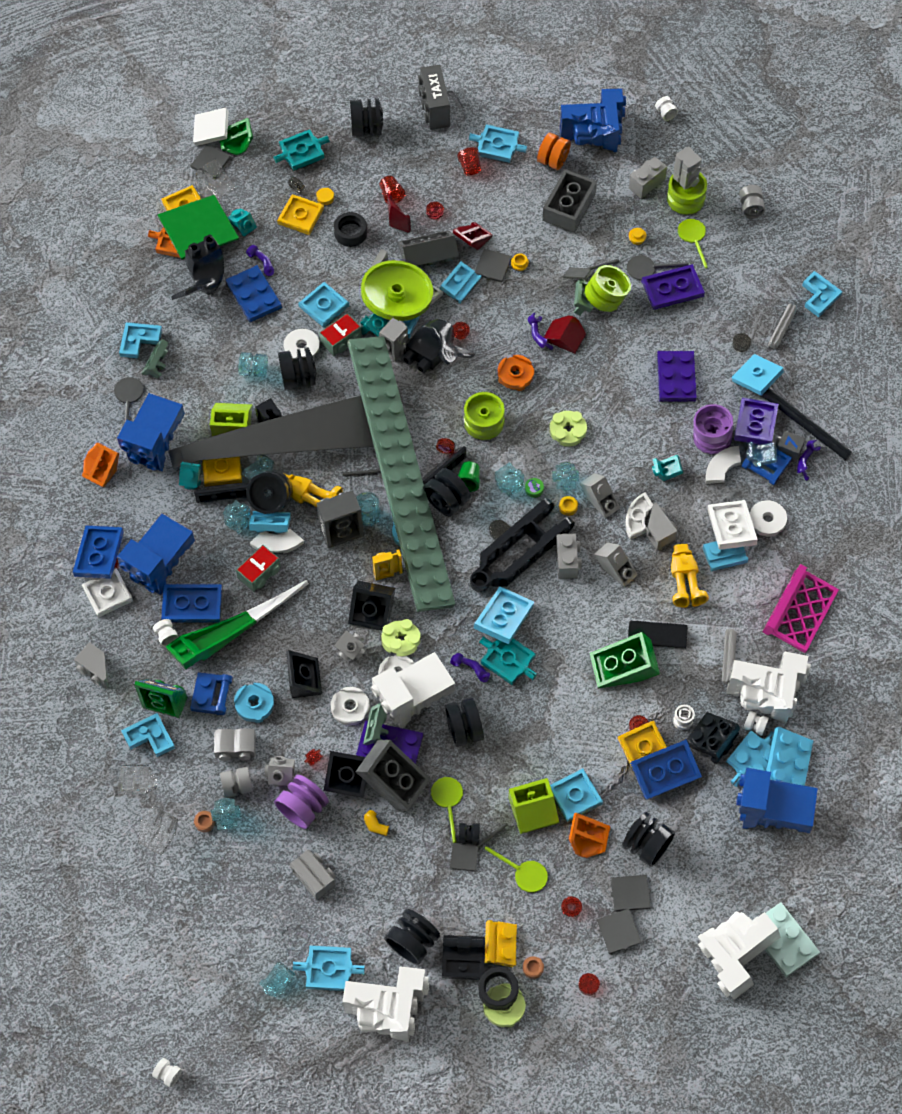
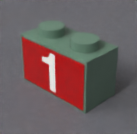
M346 313L319 332L320 343L335 356L345 351L348 347L349 339L362 337L361 326Z
M262 545L236 569L237 578L255 592L266 584L269 577L278 573L281 567L280 559Z

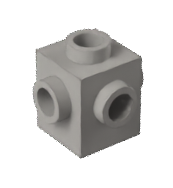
M347 630L334 645L340 651L338 655L346 661L349 659L353 661L355 658L359 660L365 652L363 649L365 645L362 643L364 639L356 633L350 634ZM349 644H354L355 648L353 650H349L347 646Z
M283 756L271 758L269 765L266 764L265 777H268V784L283 787L293 782L295 777V759H286Z

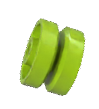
M699 173L700 180L698 184L688 189H684L680 182L673 178V175L670 177L667 202L672 210L685 215L694 214L701 210L705 203L708 185L702 173Z
M603 265L596 270L586 285L585 295L591 305L598 310L612 312L618 309L630 292L631 282L628 276L619 268Z
M478 392L470 396L464 405V426L468 434L476 439L489 440L501 433L505 420V409L502 400L489 392Z

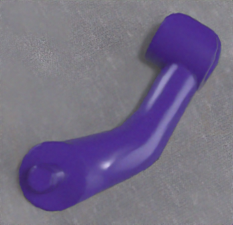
M251 245L247 249L246 254L250 258L254 255L263 262L264 274L272 276L274 269L270 259L260 252L257 246Z
M535 313L528 317V323L531 325L534 341L540 348L546 346L552 350L553 346L549 345L547 339L542 337L538 331V323L542 320V317L535 318Z
M817 440L807 442V449L798 461L797 473L802 472L806 481L809 480V476L805 472L808 469L806 462L813 451L821 449L820 446L814 448V443Z
M456 653L452 656L450 664L460 667L461 663L474 669L481 682L489 680L490 673L486 672L477 661L466 658L461 653Z

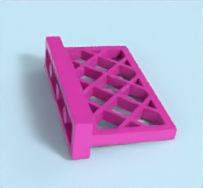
M800 564L793 573L762 632L768 636L772 634L806 653L839 589L806 571L807 567ZM805 578L813 581V588L806 589L804 584ZM827 589L832 594L829 598L823 599L820 590ZM816 591L819 600L810 601L807 592ZM804 594L806 603L798 604L796 595ZM820 603L823 611L822 613L815 614L812 605ZM808 606L811 615L802 617L800 608ZM795 609L798 618L790 620L787 612L788 610ZM812 619L815 627L807 629L804 620ZM800 621L803 631L794 632L791 623ZM787 624L790 634L779 632V627ZM804 634L807 641L805 646L797 642V635Z

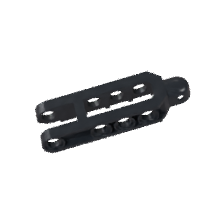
M548 498L543 499L480 553V567L470 576L471 588L476 592H483L491 585L493 587H507L556 544L557 534H568L573 529L575 522L570 517H567L559 524L556 523L545 533L537 524L552 512L555 504ZM526 534L536 542L533 547L527 548L526 553L519 559H515L513 564L504 572L492 573L489 570V566Z

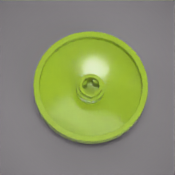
M397 260L384 261L372 266L363 276L361 297L368 309L374 314L388 320L394 318L397 321H407L415 319L427 311L432 302L433 285L427 274L411 263Z

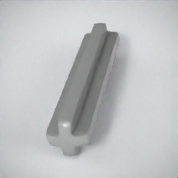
M788 304L769 341L768 346L770 348H778L797 311L796 305Z
M727 629L725 631L722 682L724 684L729 683L731 668L735 660L737 632L734 629Z

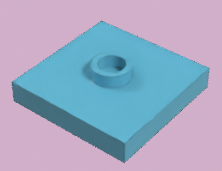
M325 282L298 303L299 307L323 328L350 306L346 299Z
M754 354L732 376V382L762 396L784 373V369Z
M584 769L550 785L554 800L567 822L573 820L574 813L583 815L603 804L601 797Z

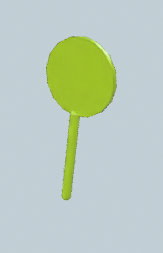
M686 219L679 224L677 229L678 235L685 242L695 243L704 268L707 269L708 265L698 243L705 236V226L699 220Z
M443 777L433 784L431 796L438 806L448 809L453 843H456L451 807L456 806L461 801L463 789L456 779Z
M485 847L486 851L517 869L515 881L523 891L535 893L546 885L548 874L541 863L526 861L518 866L491 848Z

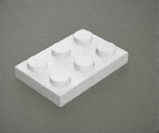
M745 500L708 505V513L719 550L757 545L758 539Z

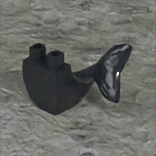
M212 235L205 236L204 241L198 244H190L188 249L185 250V262L195 285L172 295V300L199 291L210 294L220 286L224 275V258L221 247Z
M434 319L426 322L415 332L407 343L406 351L402 358L403 362L411 365L416 360L418 362L416 368L424 374L429 369L433 370L442 360L449 365L457 357L472 358L475 356V353L453 345L454 329L452 325L444 320Z

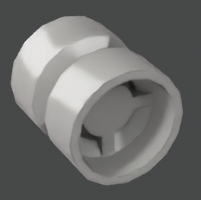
M748 185L742 188L739 196L743 216L750 219L762 216L765 213V204L761 187L758 185Z
M248 767L236 769L235 773L231 770L220 773L225 798L236 796L237 792L241 794L253 792Z

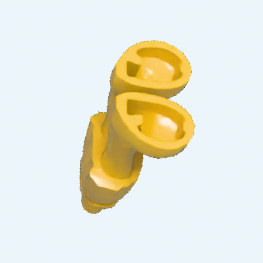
M285 474L292 484V498L300 504L305 501L317 507V502L321 500L313 497L310 493L324 499L338 496L343 492V488L340 486H335L331 491H327L313 484L310 479L294 476L293 474L290 476Z
M688 544L674 545L671 572L672 576L676 578L678 593L672 597L673 604L681 608L689 606L690 600L685 586V578H687L691 593V605L693 607L700 606L709 600V595L706 591L699 590L696 578V574L699 572L698 565L692 555V551L689 550Z

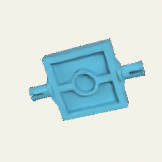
M486 125L481 135L472 133L469 135V141L479 142L477 156L510 163L515 151L524 153L527 151V146L520 145L517 142L519 138L518 131Z
M750 731L726 762L737 772L736 776L731 780L734 786L738 787L740 775L745 774L746 768L767 770L773 731L765 739Z
M309 946V956L306 962L293 961V971H305L307 976L306 989L344 991L345 982L349 981L352 974L364 975L365 965H352L351 948Z

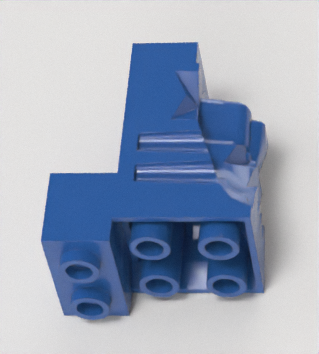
M622 88L601 89L600 103L561 105L560 136L570 141L574 139L576 145L590 144L603 146L604 149L617 152L618 145H621L622 117H625L626 95H623Z
M148 393L134 422L126 420L117 437L119 447L126 451L130 462L136 465L142 464L151 470L163 471L166 459L165 452L169 451V442L174 438L173 432L177 429L178 424L181 423L185 415L183 404Z
M161 514L138 543L131 539L117 556L119 566L125 572H129L130 579L133 582L145 585V588L151 593L156 592L162 595L164 584L167 583V576L172 575V568L178 565L179 558L194 543V534L191 530Z
M746 768L745 774L740 775L739 786H742V793H738L736 805L740 806L739 813H741L740 821H743L742 828L748 829L757 825H763L764 828L772 825L776 829L785 827L796 829L798 832L810 833L814 822L818 788L770 780L771 772Z

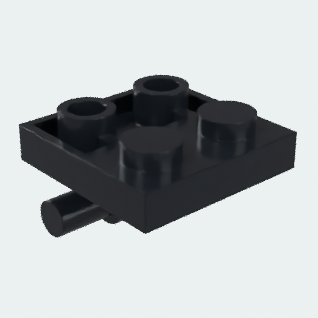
M706 712L686 740L690 748L711 755L712 758L710 760L717 764L722 756L726 755L732 748L733 741L739 735L740 726L738 723Z
M444 935L442 978L480 980L484 974L485 937Z

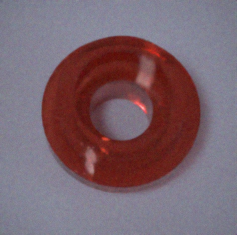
M457 322L452 326L454 336L457 339H465L470 333V327L465 322Z
M312 749L305 755L307 759L304 762L313 766L323 757L322 751L320 749L317 751Z
M574 896L565 898L561 904L562 912L568 917L578 916L582 910L581 901ZM574 905L575 909L569 910L568 906Z

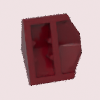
M391 194L387 195L389 226L407 233L411 232L410 216L402 212L392 200Z
M476 222L453 229V234L476 250H479L493 236V234Z
M568 315L553 320L544 338L547 339L548 343L576 354L586 333L579 319Z

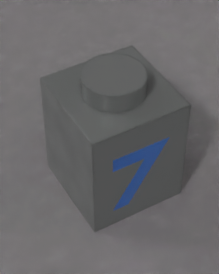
M784 431L782 437L778 436L774 446L792 457L791 461L797 462L804 447L805 438Z

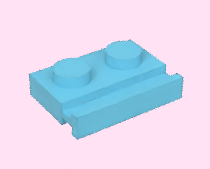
M460 261L439 289L451 298L458 300V303L461 304L482 276L476 274L473 269Z
M253 511L249 530L256 532L274 531L275 533L288 532L291 513L275 512L263 514Z
M717 541L703 544V550L711 572L748 563L744 547L719 550Z

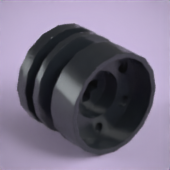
M375 98L374 107H371V99H368L367 107H363L361 99L350 100L352 137L364 136L365 128L369 129L370 136H373V128H377V135H382L384 125L383 109L379 98Z
M309 347L304 348L305 356H301L300 348L297 349L296 358L292 357L290 350L278 352L285 390L296 389L297 380L301 379L304 387H307L306 378L310 379L311 386L316 385V367Z
M644 812L627 831L622 847L628 850L632 846L631 854H636L642 849L640 860L649 867H653L671 844L675 831L665 824L656 830L658 819L653 818L650 820L651 814Z
M405 909L402 913L403 917H399L397 920L401 928L392 926L385 935L384 940L401 957L413 964L419 965L427 955V950L424 946L433 947L434 941L439 939L440 933L424 916L413 910Z

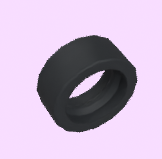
M347 212L341 214L335 220L333 226L334 235L339 244L354 247L363 243L367 238V223L362 215L355 212ZM346 224H356L361 227L360 232L355 235H345L340 232V229Z
M491 968L485 971L480 978L478 984L479 997L488 1008L505 1010L512 1006L517 999L519 992L518 980L506 968ZM503 977L508 980L511 985L510 995L501 1001L491 999L486 992V985L490 979Z

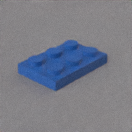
M258 265L225 279L228 288L250 323L282 308L279 299Z
M85 526L72 572L74 577L112 578L124 533L122 527Z
M164 584L161 620L169 619L172 623L220 622L222 584Z
M687 740L630 762L645 800L702 777Z

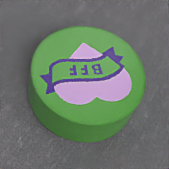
M531 478L526 482L525 492L528 496L536 498L543 494L544 484L540 479Z

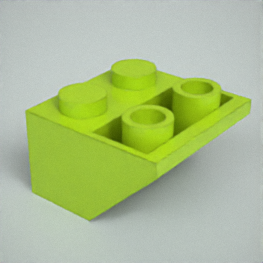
M215 403L211 410L210 418L212 437L250 426L253 405Z
M548 778L509 789L508 798L520 834L559 823L556 804Z

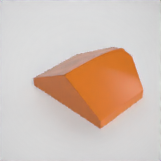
M97 442L85 457L82 477L105 487L117 471L119 453Z
M574 813L569 841L575 854L588 858L604 853L610 826L584 815Z

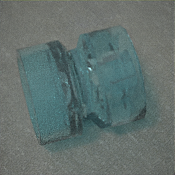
M249 352L240 353L238 364L239 376L250 377L253 374L254 377H266L268 367L267 354L257 353L253 356Z
M363 492L356 497L361 508L362 525L371 526L380 519L379 498L372 492Z

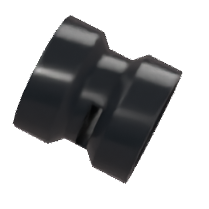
M459 823V843L471 841L473 844H479L480 823H473L472 825Z

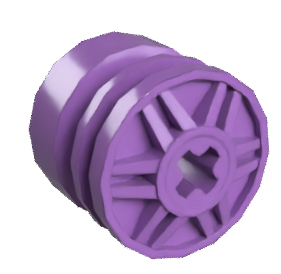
M717 404L706 405L700 408L694 417V443L704 453L717 454L731 445L733 417L728 409Z
M297 774L293 782L288 784L290 792L283 791L276 798L274 804L288 820L300 828L306 829L315 819L312 811L320 813L323 810L322 807H325L329 800L315 783Z

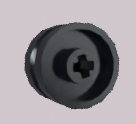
M442 468L434 476V479L429 480L423 486L430 504L441 514L451 517L459 510V505L463 506L471 498L466 484L459 476L447 468Z
M276 470L262 472L253 477L248 483L246 490L247 500L257 512L263 514L275 513L286 507L291 501L293 494L292 484L289 478L282 472Z
M472 697L462 700L461 710L455 702L445 704L448 728L456 747L467 744V732L473 742L484 740L479 712Z

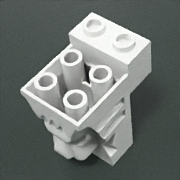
M435 652L399 672H396L393 667L373 677V686H371L373 694L376 697H380L379 700L384 711L390 713L389 716L395 725L398 724L400 728H405L407 723L411 721V717L414 714L419 715L422 708H428L432 702L455 692V682Z
M784 652L779 669L734 660L726 693L740 696L741 706L745 710H759L761 713L771 714V718L786 724L788 718H792L793 711L796 708V692H798L802 683H806L810 672L811 664L807 663L808 656Z
M735 912L727 922L721 923L715 930L711 928L698 936L700 940L698 945L707 959L712 957L713 960L711 962L719 973L717 976L720 982L717 984L726 997L731 996L735 1000L754 985L750 975L743 966L781 938L778 928L765 912L753 920L742 912Z
M400 966L397 987L346 981L343 995L345 1013L357 1016L358 1027L362 1033L378 1032L379 1034L390 1035L393 1039L409 1042L410 1036H414L415 1018L413 1015H417V1001L423 1002L424 995H428L429 977L425 976V969Z

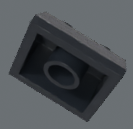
M357 581L353 587L348 624L383 631V627L388 625L396 588Z

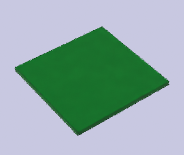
M215 195L157 214L181 260L185 259V250L188 249L190 244H198L204 241V237L209 234L212 235L219 246L239 240L237 233Z

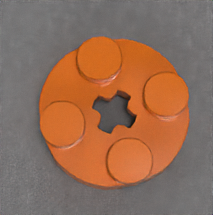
M513 355V357H506L498 365V381L509 389L522 391L534 378L532 363L525 356ZM517 369L519 370V374L514 375L511 371H516Z

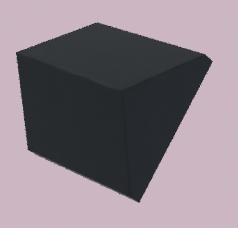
M291 650L286 651L292 698L321 695L322 687L318 658Z
M330 751L323 791L364 798L367 782L355 771L365 757Z

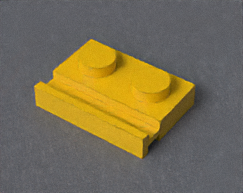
M399 549L394 554L382 552L372 557L376 581L394 576L396 572L403 573Z
M492 920L486 922L485 963L508 967L516 965L517 924L493 922Z

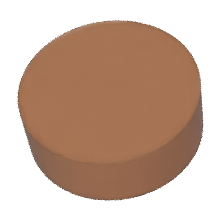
M201 811L195 816L194 824L198 831L209 832L215 826V819L209 811Z
M535 956L528 957L523 963V973L530 979H536L542 975L544 970L542 960Z

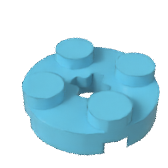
M261 683L242 686L234 698L236 712L246 721L262 722L272 713L274 708V697L271 690ZM258 699L259 704L251 706L249 701Z

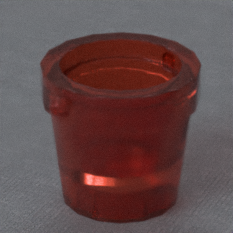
M466 148L457 154L458 161L461 163L465 175L471 176L481 171L478 148Z
M388 175L380 180L379 186L383 199L387 204V195L389 194L392 195V200L395 203L402 201L405 197V190L394 176Z

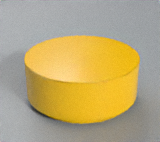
M321 188L317 191L316 197L319 204L330 205L334 201V193L330 188Z
M563 497L559 502V510L563 515H574L578 510V502L574 497Z

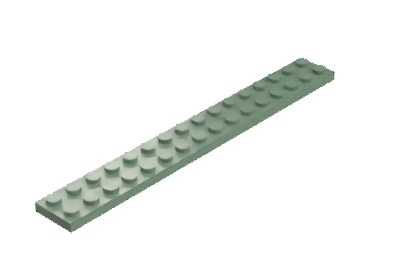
M381 336L349 339L348 347L417 612L452 608L455 606V600L427 495L423 490L424 484L385 338Z

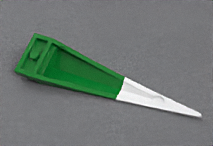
M305 580L243 613L211 626L181 635L165 647L186 670L199 660L205 661L309 583Z

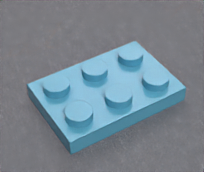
M499 587L475 622L474 629L509 644L532 610L534 601Z
M781 727L775 728L766 770L771 772L770 780L805 786L813 740Z

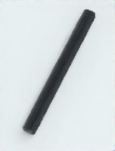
M770 388L764 392L762 397L771 403L779 404V410L844 460L850 457L852 453L850 449Z

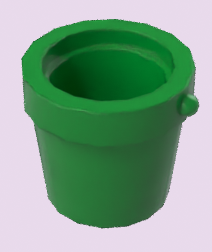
M464 462L458 476L466 484L470 492H475L480 486V466L475 462Z

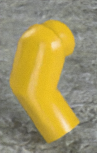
M367 811L364 815V822L368 830L387 836L389 826L379 824L375 811Z

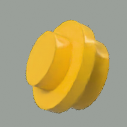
M633 228L629 232V240L635 245H640L646 240V232L641 228Z
M521 253L516 254L511 260L512 268L517 271H523L529 265L528 258Z

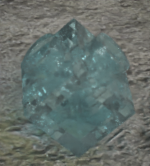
M509 462L495 472V482L498 489L502 493L505 492L509 497L523 489L524 475L521 470L516 469Z
M561 462L560 465H555V471H552V482H556L557 489H576V482L579 481V470L575 469V465L570 462Z
M237 500L227 505L223 512L225 525L240 534L250 523V508L244 503L240 504Z
M221 798L218 801H214V809H211L212 821H216L217 830L238 827V818L241 817L240 805L236 806L235 798Z

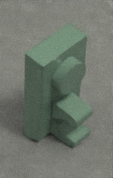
M582 279L576 282L574 306L577 307L574 313L579 316L584 311L590 313L593 310V305H591L585 295V287L588 282Z
M162 339L156 344L141 374H150L155 378H159L162 375L157 371V368L163 370L166 367L159 359H163L168 352L166 349L167 341Z
M381 703L371 707L363 742L366 746L382 740L380 735L385 736L388 734V730L382 728V724L387 719V713L384 711Z

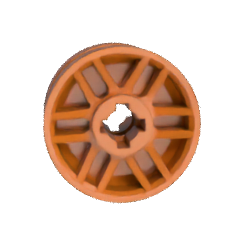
M549 132L541 143L537 162L544 165L549 164V167L560 170L568 157L571 141L563 137L559 139L558 135Z

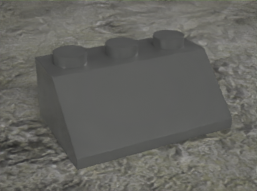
M449 230L398 241L403 261L419 268L422 264H427V266L435 265L437 261L444 260V262L454 260V257L459 256L455 235Z

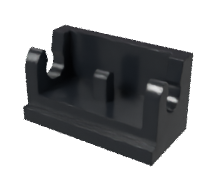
M271 398L255 406L258 423L282 417L281 411Z

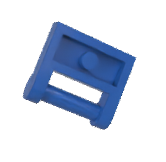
M756 444L744 460L742 467L746 470H752L769 480L770 484L775 485L791 462L792 457L773 446ZM754 459L757 460L758 462L762 463L763 465H765V466L769 467L770 469L774 470L775 473L772 474V473L768 472L767 470H765V469L761 468L760 466L754 464L752 461H753Z
M198 672L190 706L191 711L225 715V703L229 684H232L233 677L227 674L216 675ZM219 683L221 684L218 703L213 706L216 685Z

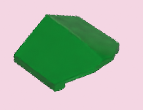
M246 118L228 126L227 139L220 140L222 151L234 155H241L247 151L253 139L250 119Z

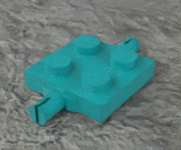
M310 129L279 141L282 154L273 156L275 163L286 160L293 171L325 158L321 145L330 143L329 137L325 136L317 139Z
M485 636L481 638L479 643L488 648L487 653L481 659V664L511 685L523 674L532 680L536 678L537 673L528 668L529 664L536 657L533 651L514 638L509 644L500 640L491 642Z

